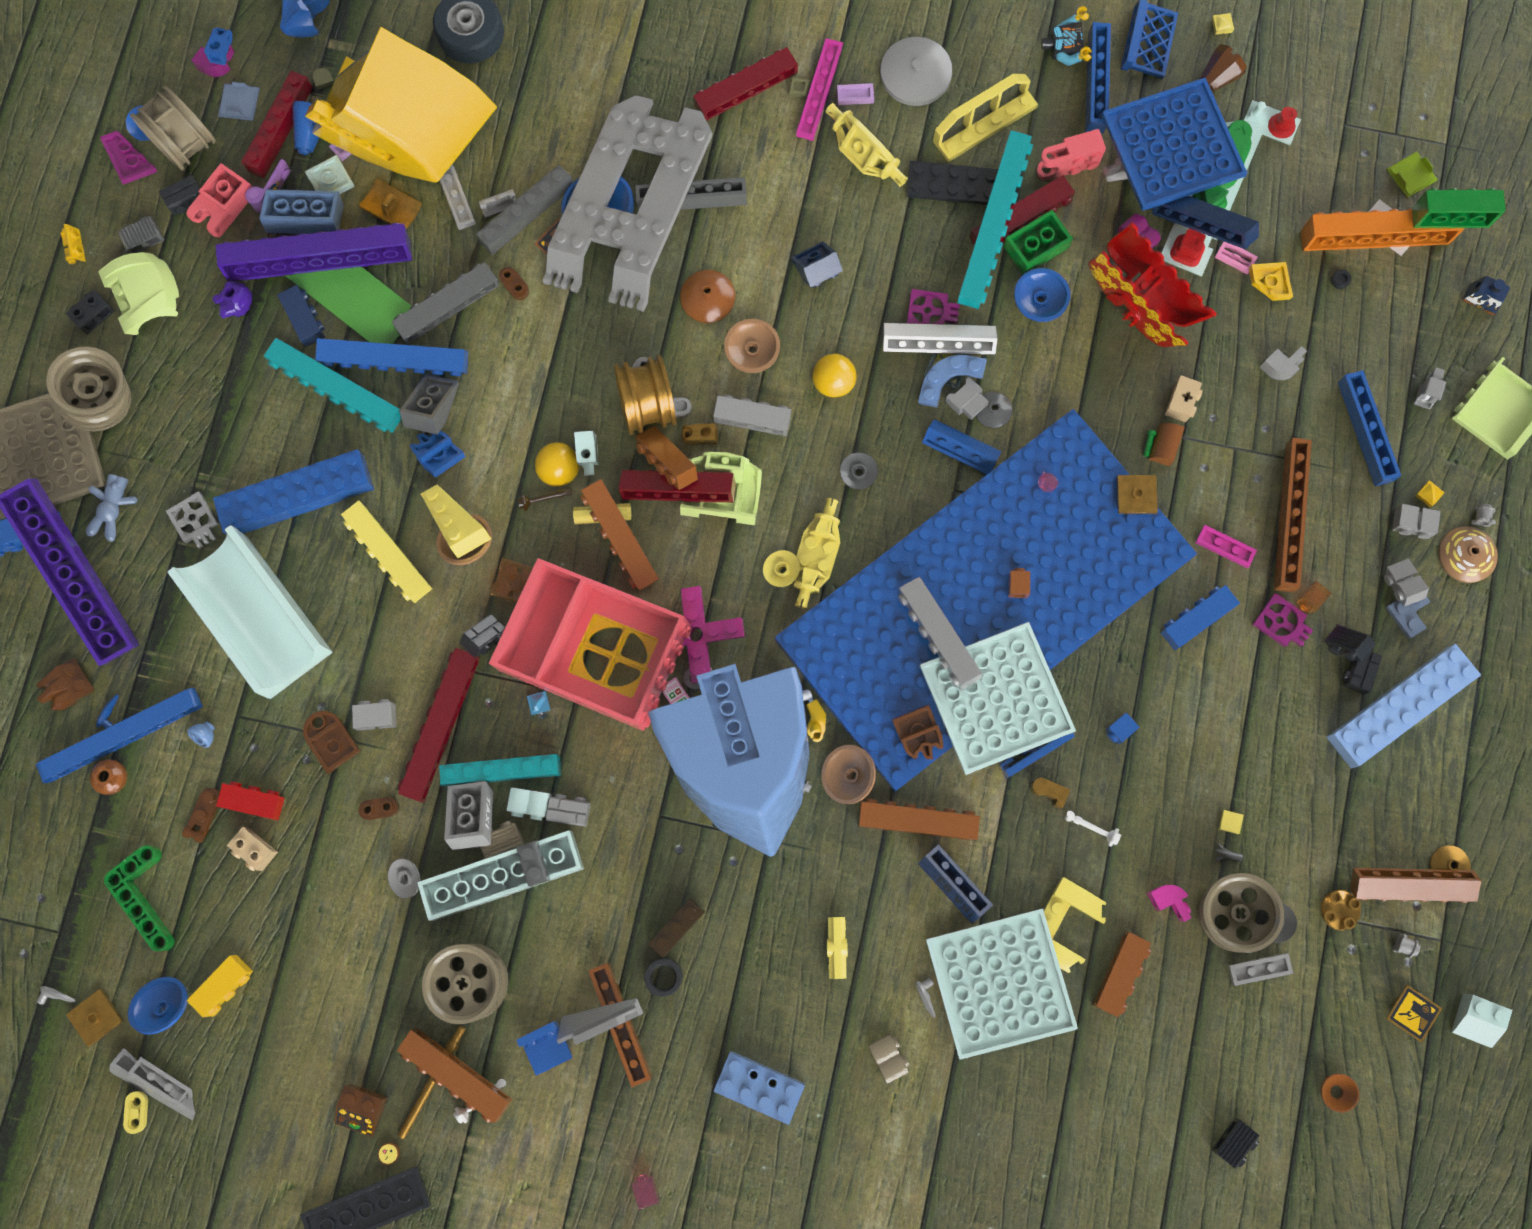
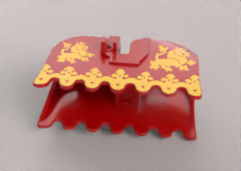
M1133 222L1107 243V252L1117 266L1109 262L1110 258L1104 251L1088 262L1091 273L1098 286L1106 295V298L1116 306L1124 304L1127 307L1122 314L1124 316L1122 320H1130L1129 327L1135 325L1147 339L1158 346H1186L1188 341L1174 333V326L1172 324L1179 327H1188L1217 315L1212 308L1203 305V298L1199 294L1190 291V284L1185 279H1180L1176 275L1177 270L1175 267L1164 262L1163 254L1151 248L1150 240L1138 234V227ZM1122 270L1127 274L1125 277L1122 276ZM1138 273H1141L1134 282L1131 281Z

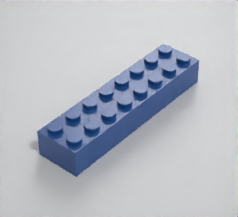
M357 449L214 497L213 500L223 533L227 535L225 529L232 525L244 534L375 489L365 457Z

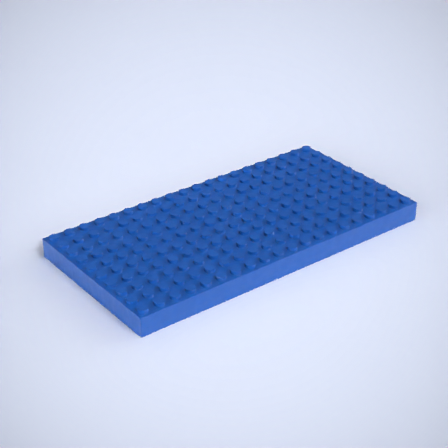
M1074 409L775 637V642L856 745L869 753L875 764V769L894 793L953 747L920 668L921 664L936 659L939 656L931 651L929 640L927 637H922L918 629L920 626L916 621L913 622L908 614L909 609L899 601L900 587L920 577L965 647L1029 622L1049 670H1051L1197 555L1195 550L1159 508L1157 514H1118L1117 475L1130 474ZM1014 568H1024L1025 571H1030V595L1028 598L1008 597V574ZM928 704L942 734L944 748L938 749L936 746H933V759H926L922 751L918 752L917 758L914 759L905 752L891 719Z

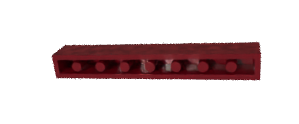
M455 648L454 652L450 653L447 670H444L441 675L442 683L440 688L435 690L433 705L428 708L426 714L428 717L427 721L420 728V739L413 746L412 753L414 754L411 761L409 760L406 764L405 777L398 784L399 795L422 803L425 802L480 661L478 656L474 658L469 652Z

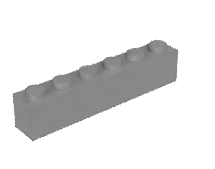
M918 577L900 587L899 601L909 609L908 614L913 622L916 621L920 626L918 629L922 637H927L929 640L931 651L934 654H938L940 658L939 663L944 670L947 669L951 676L949 678L952 684L963 690L980 680L982 672L921 578Z

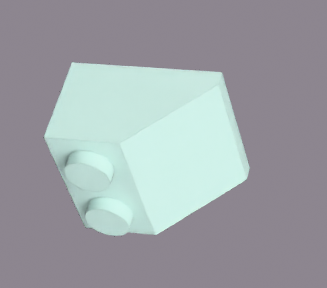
M1463 994L1451 1032L1492 1048L1507 1030L1512 1010L1475 995Z

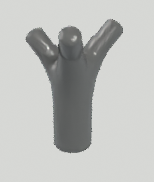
M1220 843L1216 844L1219 848L1216 849V852L1221 855L1215 858L1217 862L1223 859L1242 861V854L1231 852Z

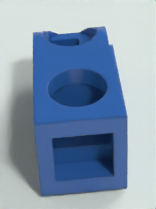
M213 29L204 50L210 63L226 65V55L232 43L231 30Z

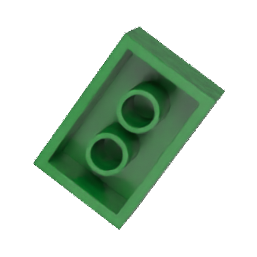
M1051 210L1006 237L1003 247L1024 275L1069 249L1073 238L1054 211Z

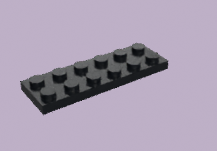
M910 160L906 197L988 205L999 169Z
M415 1166L300 1214L305 1229H377L431 1206V1202L419 1167Z

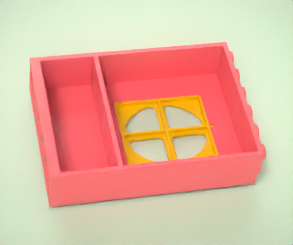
M538 558L489 664L502 673L644 731L651 723L648 712L657 709L659 705V696L661 691L664 692L667 687L668 681L666 680L669 673L672 674L675 669L676 663L674 662L683 651L684 646L682 644L691 633V625L680 614ZM606 628L622 629V634L613 651L590 643V638L598 631ZM631 633L637 635L646 648L647 660L644 664L621 655L625 642ZM586 650L609 658L608 665L600 680H595L585 668L583 654ZM616 663H622L640 671L638 679L624 686L608 685V680Z

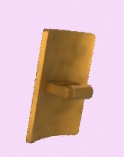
M380 179L375 180L370 192L359 204L360 209L387 224L404 223L406 229L412 224L422 206L420 201Z

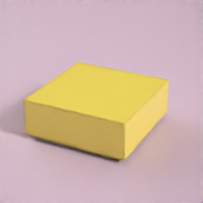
M1222 810L1219 830L1240 834L1244 815Z

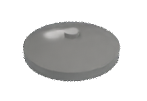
M923 37L905 38L893 44L885 53L881 63V81L887 93L898 102L911 106L927 105L939 99L948 89L952 77V63L945 49L935 41Z

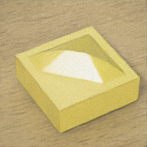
M1231 13L1213 15L1212 24L1215 35L1233 32L1234 26Z

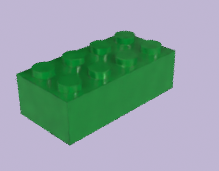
M1437 188L1426 190L1412 207L1414 228H1489L1506 212L1504 190H1496L1495 188L1477 190L1475 188L1458 190L1456 188L1438 190Z

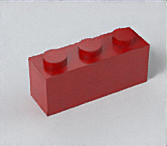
M230 781L229 785L222 783L216 804L217 807L279 821L285 799L279 796V792L267 790V793L260 792L261 788L250 785L248 789L241 788V783Z

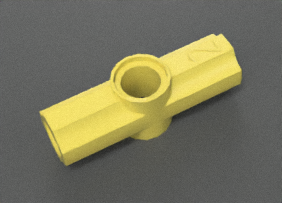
M616 504L625 521L632 520L631 504ZM590 506L573 507L575 525L599 522H594L590 515L592 509Z
M828 917L827 957H829V979H846L847 938H845V917Z

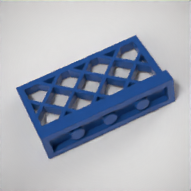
M1147 0L1137 1L1133 9L1121 70L1128 71L1130 68L1163 79L1165 77L1178 17L1177 12L1149 4ZM1147 10L1153 11L1156 17L1150 19L1147 15ZM1162 17H1171V23L1167 25ZM1157 19L1162 25V28L1158 30L1152 23ZM1146 25H1148L1152 31V33L1146 35L1145 31L1143 30V27ZM1165 30L1168 39L1163 40L1159 32ZM1155 35L1159 43L1153 46L1149 38ZM1145 41L1149 49L1143 51L1140 42ZM1159 46L1165 51V54L1162 56L1156 51V48ZM1150 51L1156 58L1151 62L1146 56V53ZM1140 56L1145 62L1143 66L1135 64L1136 59ZM1158 62L1161 66V71L1155 70L1152 64Z

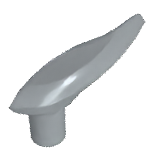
M930 978L922 983L917 981L916 987L927 1011L934 1018L936 1017L934 1008L926 991L934 984Z
M43 986L40 987L41 993L36 1002L43 1005L48 997L68 1002H75L76 1000L53 988Z

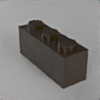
M689 899L650 941L649 945L662 958L666 957L705 912Z

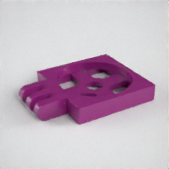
M912 289L907 324H929L930 318L933 315L941 316V318L931 324H957L958 319L954 317H958L959 312L954 310H959L960 305L947 303L948 294ZM918 297H925V304L922 306L913 305ZM933 298L939 299L943 307L935 308L932 305ZM929 307L931 312L925 313L924 308ZM913 313L921 314L923 317L922 323L913 316Z
M1276 593L1272 595L1252 624L1284 647L1288 645L1290 640L1302 647L1305 643L1301 639L1307 641L1309 638L1304 632L1310 635L1313 632L1311 628L1303 624L1308 615ZM1273 604L1284 606L1280 613H1275L1269 608ZM1290 612L1296 615L1297 623L1295 626L1287 621V616ZM1264 615L1271 619L1272 624L1269 629L1265 625ZM1277 617H1282V624L1276 622ZM1282 627L1290 632L1285 636L1275 635L1277 630Z

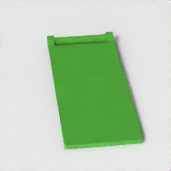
M363 267L285 275L302 290L305 289L308 295L368 342L394 344L401 337L392 321L397 315L409 311L411 305Z

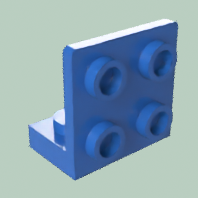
M557 1020L516 1040L519 1047H524L535 1075H539L573 1057L566 1041L560 1044L557 1042L560 1027Z

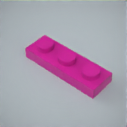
M1206 525L1202 527L1195 542L1245 568L1250 567L1257 552L1256 549Z

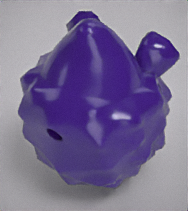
M231 281L225 283L223 290L213 296V301L215 304H219L221 318L230 316L240 317L246 315V312L250 309L253 296L246 285Z

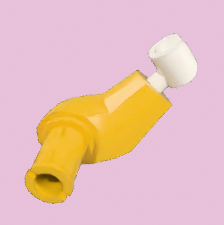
M803 690V701H809V704L806 705L810 715L807 733L813 738V741L819 742L823 739L825 732L826 713L818 700H813L811 692Z

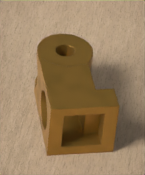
M715 423L685 425L682 427V442L690 445H718V428Z
M1045 778L1034 780L1030 787L1034 795L1045 796L1054 800L1053 806L1059 809L1064 807L1070 789Z

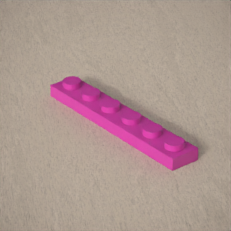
M825 39L796 137L814 141L842 51L843 42Z

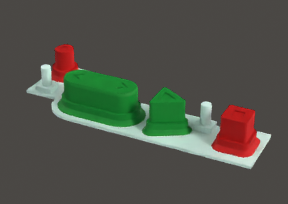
M1252 100L1244 120L1227 122L1226 125L1247 170L1262 135L1291 145L1301 119L1297 118V111L1292 107H1285L1282 111L1266 106L1262 101L1256 102ZM1243 178L1189 196L1230 211ZM1174 223L1162 250L1164 261L1202 277L1213 251L1212 248L1208 247L1211 239H1217Z

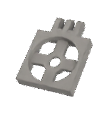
M199 491L166 510L183 542L188 543L194 540L200 549L203 547L201 539L206 545L210 543L207 538L208 535L212 541L216 539L211 529L219 523ZM189 503H201L202 507L194 510ZM183 509L184 517L178 520V514ZM207 513L209 516L208 523L202 526L199 519ZM195 514V519L190 521L189 515ZM190 524L195 531L186 533L181 528Z

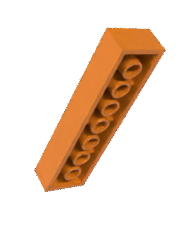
M1412 208L1403 211L1391 209L1381 212L1380 210H1372L1370 212L1353 211L1351 213L1334 212L1332 214L1319 212L1313 214L1301 229L1303 251L1449 245L1465 228H1414Z

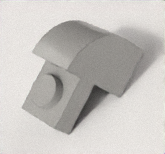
M1301 346L1288 358L1277 349L1265 360L1260 368L1273 379L1287 380L1300 369L1298 365L1304 360L1302 356L1307 351Z

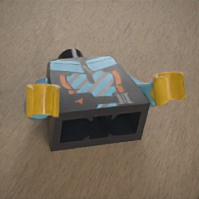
M1085 6L1078 8L1077 15H1072L1054 27L1051 38L1041 39V49H1051L1053 60H1058L1067 66L1081 63L1082 59L1090 61L1091 56L1088 53L1092 51L1088 46L1084 47L1082 22H1079L1080 19L1085 21L1089 18V14L1084 13L1087 11Z

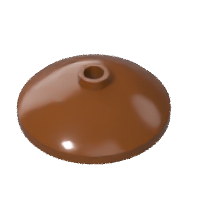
M713 270L699 271L692 274L684 282L680 292L681 305L686 314L698 322H717L731 312L735 303V290L731 281L722 273ZM705 290H710L709 293H704Z

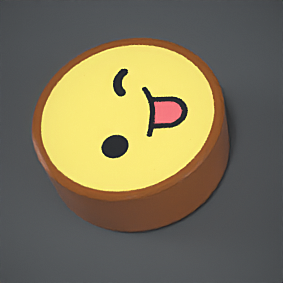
M392 1142L382 1145L378 1151L379 1160L386 1165L394 1163L400 1156L399 1147Z

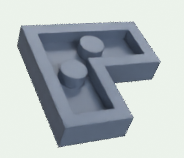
M1427 596L1426 599L1405 607L1398 600L1385 607L1407 639L1426 629L1416 611L1430 603Z

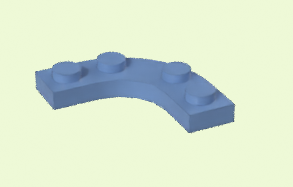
M954 355L939 361L927 373L922 384L918 403L937 408L941 390L950 378L964 375L982 379L987 360L968 355Z

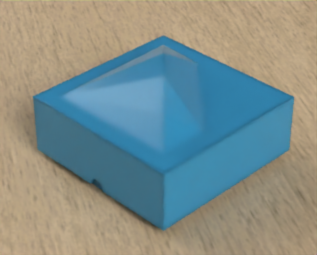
M546 691L527 696L531 715L551 710Z

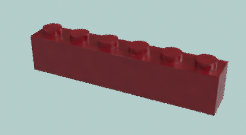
M788 47L779 49L767 58L763 57L757 63L744 67L742 71L730 74L726 79L713 83L711 87L698 91L693 96L694 106L697 111L702 112L707 121L798 73V63Z
M290 71L241 161L248 172L262 178L266 177L293 127V102H306L313 89L306 76Z
M1064 175L1010 206L1013 212L1010 221L1006 220L1005 222L1008 228L1005 237L1001 236L1000 242L1004 244L1006 237L1049 211L1053 210L1056 213L1060 207H1066L1072 203L1075 191ZM981 224L971 230L969 238L971 239L974 245L976 243Z
M631 469L622 470L619 492L622 500L734 503L736 481L734 473L697 472L698 480L678 490L658 471H637Z

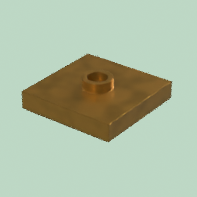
M1117 475L1118 514L1158 513L1156 475Z
M102 989L97 990L66 1014L88 1047L94 1045L124 1021Z

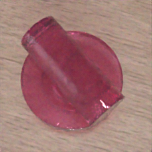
M1043 472L1038 479L1039 487L1046 492L1053 491L1060 483L1054 475Z

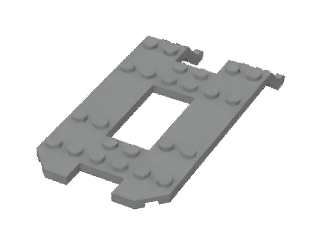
M636 95L612 107L548 246L546 273L543 277V284L550 285L554 274H557L554 281L555 287L560 288L561 286V289L566 290L569 286L570 278L574 280L570 290L571 292L578 293L582 285L584 256L591 241L621 249L614 265L609 302L617 303L620 292H622L623 296L620 299V305L624 307L627 305L628 308H633L637 296L640 297L636 308L644 312L648 304L651 274L712 138V131L701 111L684 108L679 122L650 116L649 113L653 106L652 99ZM633 149L663 156L637 215L607 207Z

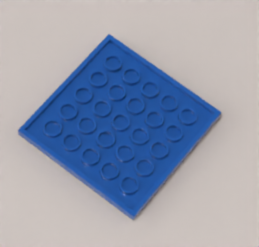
M1206 78L1103 111L1101 114L1142 211L1246 177L1248 174Z

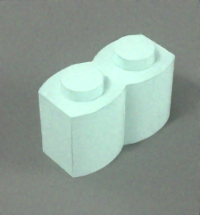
M511 788L507 811L512 812L511 816L523 818V814L531 815L530 819L542 821V817L547 815L549 798L552 794Z

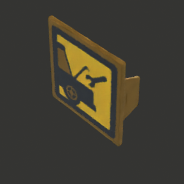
M1406 985L1401 995L1393 1003L1386 1019L1422 1043L1442 1008Z

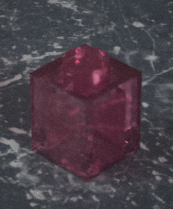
M647 1174L636 1177V1181L632 1183V1189L638 1209L640 1210L659 1203L660 1197L653 1175L648 1177Z

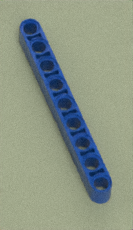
M195 688L186 689L38 762L36 768L42 782H53L199 710L203 705Z

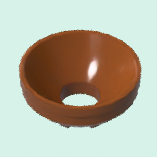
M115 760L100 761L93 767L90 773L91 786L95 791L104 795H112L119 792L127 781L125 767ZM106 770L109 773V777L105 782H102L99 779V775L102 771Z
M1332 1074L1326 1077L1321 1084V1098L1324 1104L1331 1110L1344 1113L1352 1110L1357 1105L1359 1089L1351 1077L1344 1074ZM1336 1085L1341 1089V1095L1338 1098H1334L1331 1095V1088Z

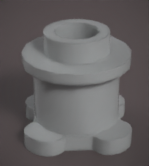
M1480 504L1478 507H1475L1476 520H1472L1471 524L1484 527L1496 524V521L1492 520L1493 513L1496 511L1495 508H1492V505Z
M1399 933L1392 951L1395 953L1402 952L1408 958H1412L1418 955L1421 946L1417 939L1412 940L1407 938L1406 934Z

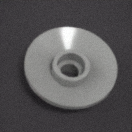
M407 859L394 861L388 871L389 885L392 891L401 898L414 896L419 890L417 882H420V874L417 867Z

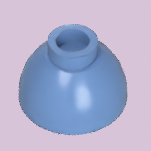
M207 721L204 724H196L187 730L188 736L198 745L210 747L213 742V730L215 727Z

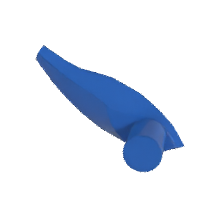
M116 694L106 704L97 719L96 727L103 726L107 729L113 726L107 719L111 715L119 695Z

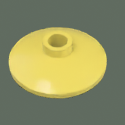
M786 550L772 553L763 565L765 579L776 587H785L792 584L800 573L798 558L792 552ZM783 568H786L784 573H780Z

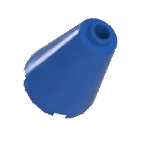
M295 101L293 102L294 147L298 150V153L309 155V153H313L320 138L312 134L316 122L305 117L312 103Z

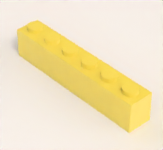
M357 501L341 514L345 519L343 521L344 525L349 530L353 529L356 532L354 537L361 545L365 543L368 547L366 552L372 558L376 557L379 560L377 565L384 573L388 571L391 575L389 580L395 587L398 585L401 587L402 591L400 593L407 601L411 599L416 603L433 589L360 501Z

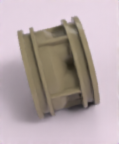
M164 85L162 93L157 91L156 95L145 105L137 108L138 113L136 115L131 113L130 117L153 144L180 171H183L185 163L188 166L191 164L188 160L190 157L203 148L208 149V143L214 144L216 140L185 103Z
M1237 873L1213 882L1205 890L1199 903V920L1204 933L1220 948L1231 952H1255L1269 946L1280 934L1284 923V908L1279 894L1267 881L1252 874ZM1245 888H1250L1255 892V900L1252 903H1246L1241 898V893ZM1222 891H1226L1231 895V903L1228 906H1222L1218 902V895ZM1236 908H1237L1238 910H1241V909L1243 910V912H1242V915L1244 916L1243 918H1241V917L1236 918V916H1235V915L1237 914L1236 911H1235ZM1256 910H1263L1267 914L1265 924L1259 925L1254 922L1253 913ZM1218 915H1224L1228 919V926L1223 930L1218 929L1214 921ZM1241 926L1247 927L1250 931V938L1247 941H1241L1236 935L1237 929Z
M458 944L441 950L428 963L422 979V993L428 1008L435 1016L452 1024H466L491 1015L502 1004L508 990V972L503 960L495 951L480 944ZM458 956L464 960V968L459 972L455 971L452 967L453 960ZM479 963L484 964L487 968V974L483 978H477L473 973L475 966ZM443 976L447 977L450 981V987L447 991L440 989V979ZM465 979V982L468 983V986L463 987V985L460 984V981ZM477 988H483L487 993V998L482 1003L476 1001L473 997V993ZM455 996H460L464 1000V1007L460 1011L452 1006V999Z

